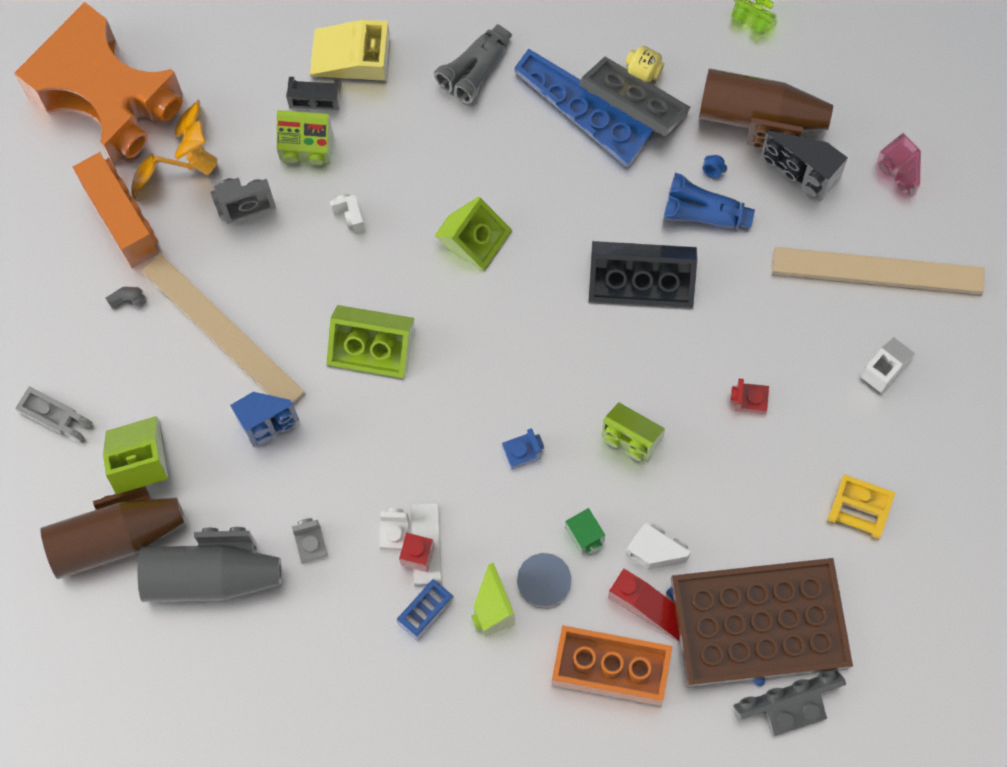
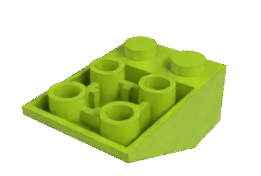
M157 416L106 431L103 459L106 477L115 494L168 479Z

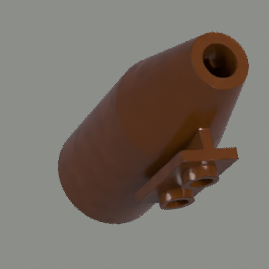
M146 486L95 500L93 505L96 510L41 527L40 532L51 570L56 579H61L140 552L141 547H149L184 525L186 521L178 498L151 499Z

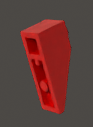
M623 568L610 588L608 598L676 641H679L680 636L675 604L650 584Z

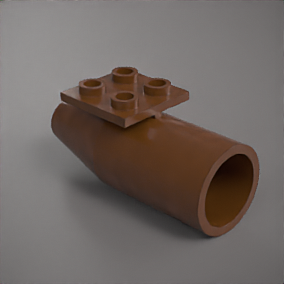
M709 68L699 119L749 128L746 144L762 149L768 131L801 137L802 132L828 130L833 112V104L785 82Z

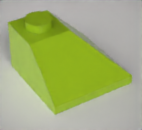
M476 197L448 215L434 236L450 252L480 270H485L512 229L481 197Z
M494 562L488 564L474 603L475 614L471 615L476 630L482 629L484 637L515 625L514 611Z

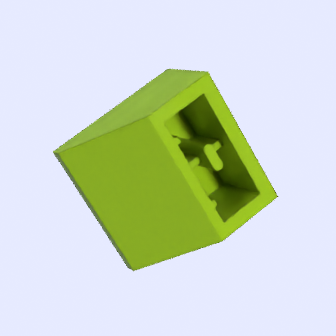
M618 402L604 418L601 436L604 437V441L615 448L620 446L627 450V454L637 461L644 460L648 462L664 437L665 428Z

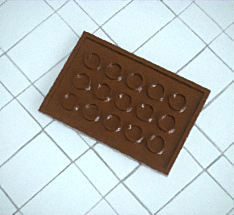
M834 558L672 575L670 578L687 687L853 667Z

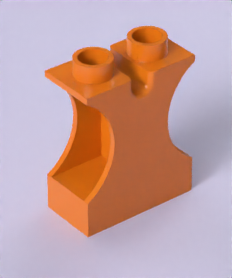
M84 2L14 74L26 96L47 113L73 110L85 113L96 119L102 128L100 143L107 157L110 158L115 166L124 155L127 158L136 156L144 148L148 140L147 133L140 128L137 119L146 117L153 123H156L159 119L163 122L169 121L179 111L183 101L181 97L183 93L172 69L158 72L140 71L125 65L117 59L115 55L117 42L107 19Z

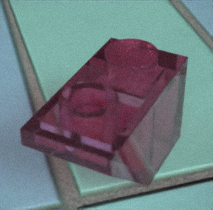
M902 133L880 151L876 162L884 174H889L896 181L897 187L902 192H907L913 197L920 186L921 150Z

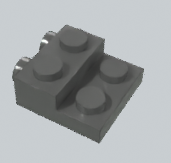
M239 177L235 179L227 178L214 185L215 190L210 192L219 217L224 215L227 224L276 208L267 178L252 180L245 186H241Z

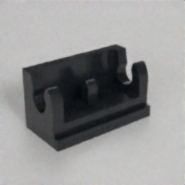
M289 76L286 93L289 108L340 109L342 89L340 79H335L334 83L296 81L294 80L295 77Z

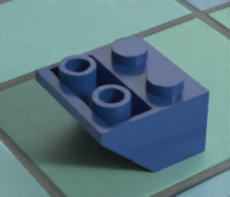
M254 391L230 405L237 421L253 447L257 444H266L279 431L285 432L296 425L295 422L299 420L291 400Z

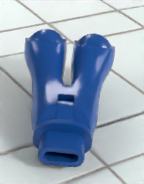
M675 172L663 220L701 222L720 228L738 229L741 226L750 229L755 209L744 207L745 203H741L733 198L705 190L690 182L684 175Z

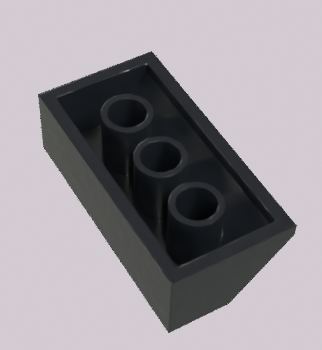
M592 241L588 302L693 308L697 271V247Z

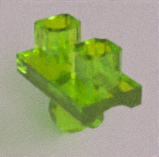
M733 0L735 6L731 14L732 19L743 24L748 14H753L757 18L752 24L751 29L761 35H764L771 25L775 27L778 21L777 15L762 8L765 6L772 9L774 2L770 0H754L756 3H753L750 0Z

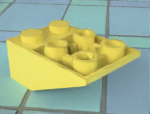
M358 20L315 29L310 76L386 81L390 40L388 21Z

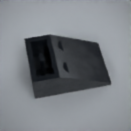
M774 131L766 133L761 152L764 160L769 165L777 166L789 180L797 181L809 195L817 196L821 200L841 179L848 159L847 156L828 142Z

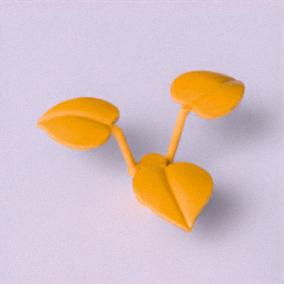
M199 99L182 114L175 127V136L180 137L183 134L184 137L176 149L174 158L179 160L187 154L186 160L189 163L159 156L155 157L153 154H150L143 160L134 174L131 194L135 199L136 192L149 180L156 164L159 162L184 167L190 171L195 168L205 175H209L215 168L218 158L205 151V148L201 146L206 143V139L203 134L202 122L196 121L200 109Z

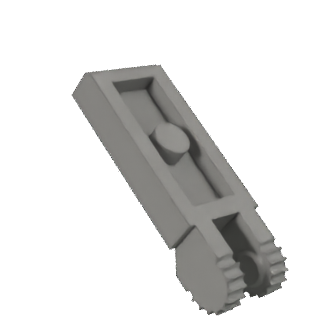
M30 386L15 408L19 413L62 435L64 433L78 442H82L84 436L80 432L68 427L71 420L73 419L83 427L88 428L93 424L86 417L76 413L73 408Z

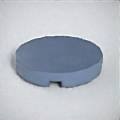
M539 553L532 555L523 562L518 571L517 585L520 594L526 602L535 607L549 608L561 603L567 597L571 588L572 577L569 567L561 558L554 554Z

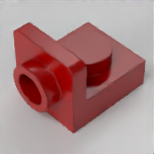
M739 378L737 385L731 388L730 402H735L734 411L766 414L769 386L746 384L744 379Z

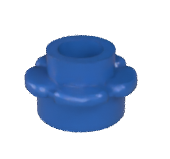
M708 155L704 158L702 169L707 176L719 178L722 173L727 171V165L721 156Z

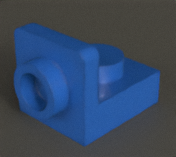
M532 428L527 430V434L502 443L511 470L540 460L541 450L545 449L540 434L535 435Z

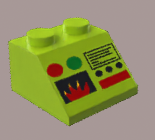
M277 110V152L279 159L292 164L298 161L309 162L312 165L330 164L334 135L329 114Z

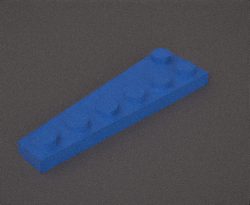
M529 48L514 67L516 74L627 168H629L654 133L652 128L640 121L634 120L630 115L611 106L600 97L589 93L579 85L581 81L579 78Z

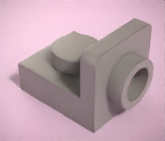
M312 518L298 521L297 525L292 526L301 563L328 557L318 520L313 521Z

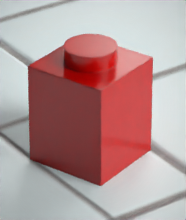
M406 532L399 557L401 566L428 573L435 547L433 539Z

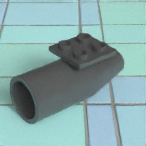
M207 527L203 528L202 532H194V538L198 542V546L141 547L139 552L137 579L139 596L142 602L228 600L281 585V558L254 552L253 549H257V543L251 532L246 531L244 527H231L229 531H219L217 528Z

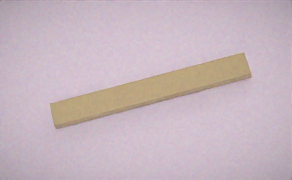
M775 247L772 275L982 295L984 292L985 267Z
M161 253L141 270L169 300L268 395L289 399L294 405L305 394V391Z

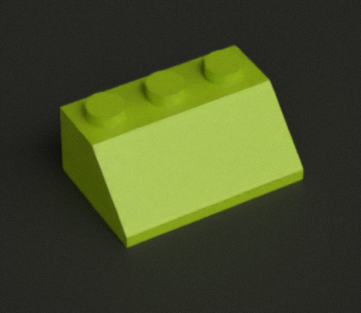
M337 305L330 318L326 365L404 378L412 344L415 318Z

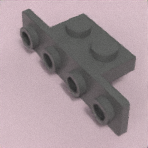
M824 671L818 677L809 680L800 679L791 686L773 688L768 690L766 694L758 697H745L739 703L734 704L733 707L740 719L766 712L771 732L774 736L827 719L821 693L845 686L846 681L838 671Z

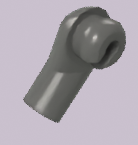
M123 286L105 297L111 308L116 307L125 300H131L135 306H138L146 298L142 294V289Z

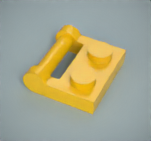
M843 474L827 521L836 523V521L871 533L872 537L880 539L896 492ZM842 504L878 517L876 524L840 511Z

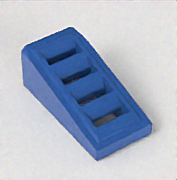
M432 579L396 619L397 624L418 641L454 596L436 580ZM432 590L443 599L440 603L429 594ZM425 599L435 607L433 611L422 603ZM417 608L428 616L425 620L415 612ZM410 617L420 624L418 628L408 621Z

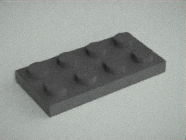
M606 56L581 78L579 83L589 93L600 97L611 106L622 110L634 120L642 122L656 133L662 134L665 137L690 110V106L650 82H645L628 73V69Z

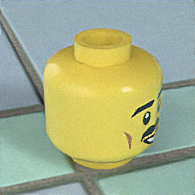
M640 46L636 51L632 49L625 61L629 65L628 73L645 82L656 81L665 65L662 62V55L646 46Z

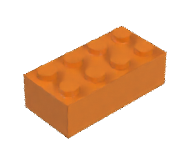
M98 152L74 165L72 168L131 268L159 254L155 246L159 241L147 219L144 218L135 199L130 195L123 179L119 177L110 158L105 160L102 154Z
M562 625L552 676V686L662 706L673 646Z

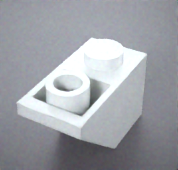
M893 337L867 364L861 378L882 393L915 353Z
M645 522L626 549L628 557L648 570L686 563L691 552L687 550L688 546L677 538L672 540L664 535L665 531L661 527L653 523L649 525Z

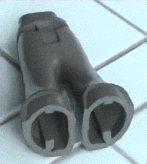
M496 24L492 30L488 29L458 58L448 64L439 66L434 71L437 83L448 93L454 90L456 98L461 102L471 104L477 96L486 75L508 47L507 42L512 37V34L499 24Z

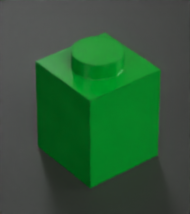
M589 508L565 521V528L581 555L587 551L589 554H592L603 547L602 543L605 542L606 535Z

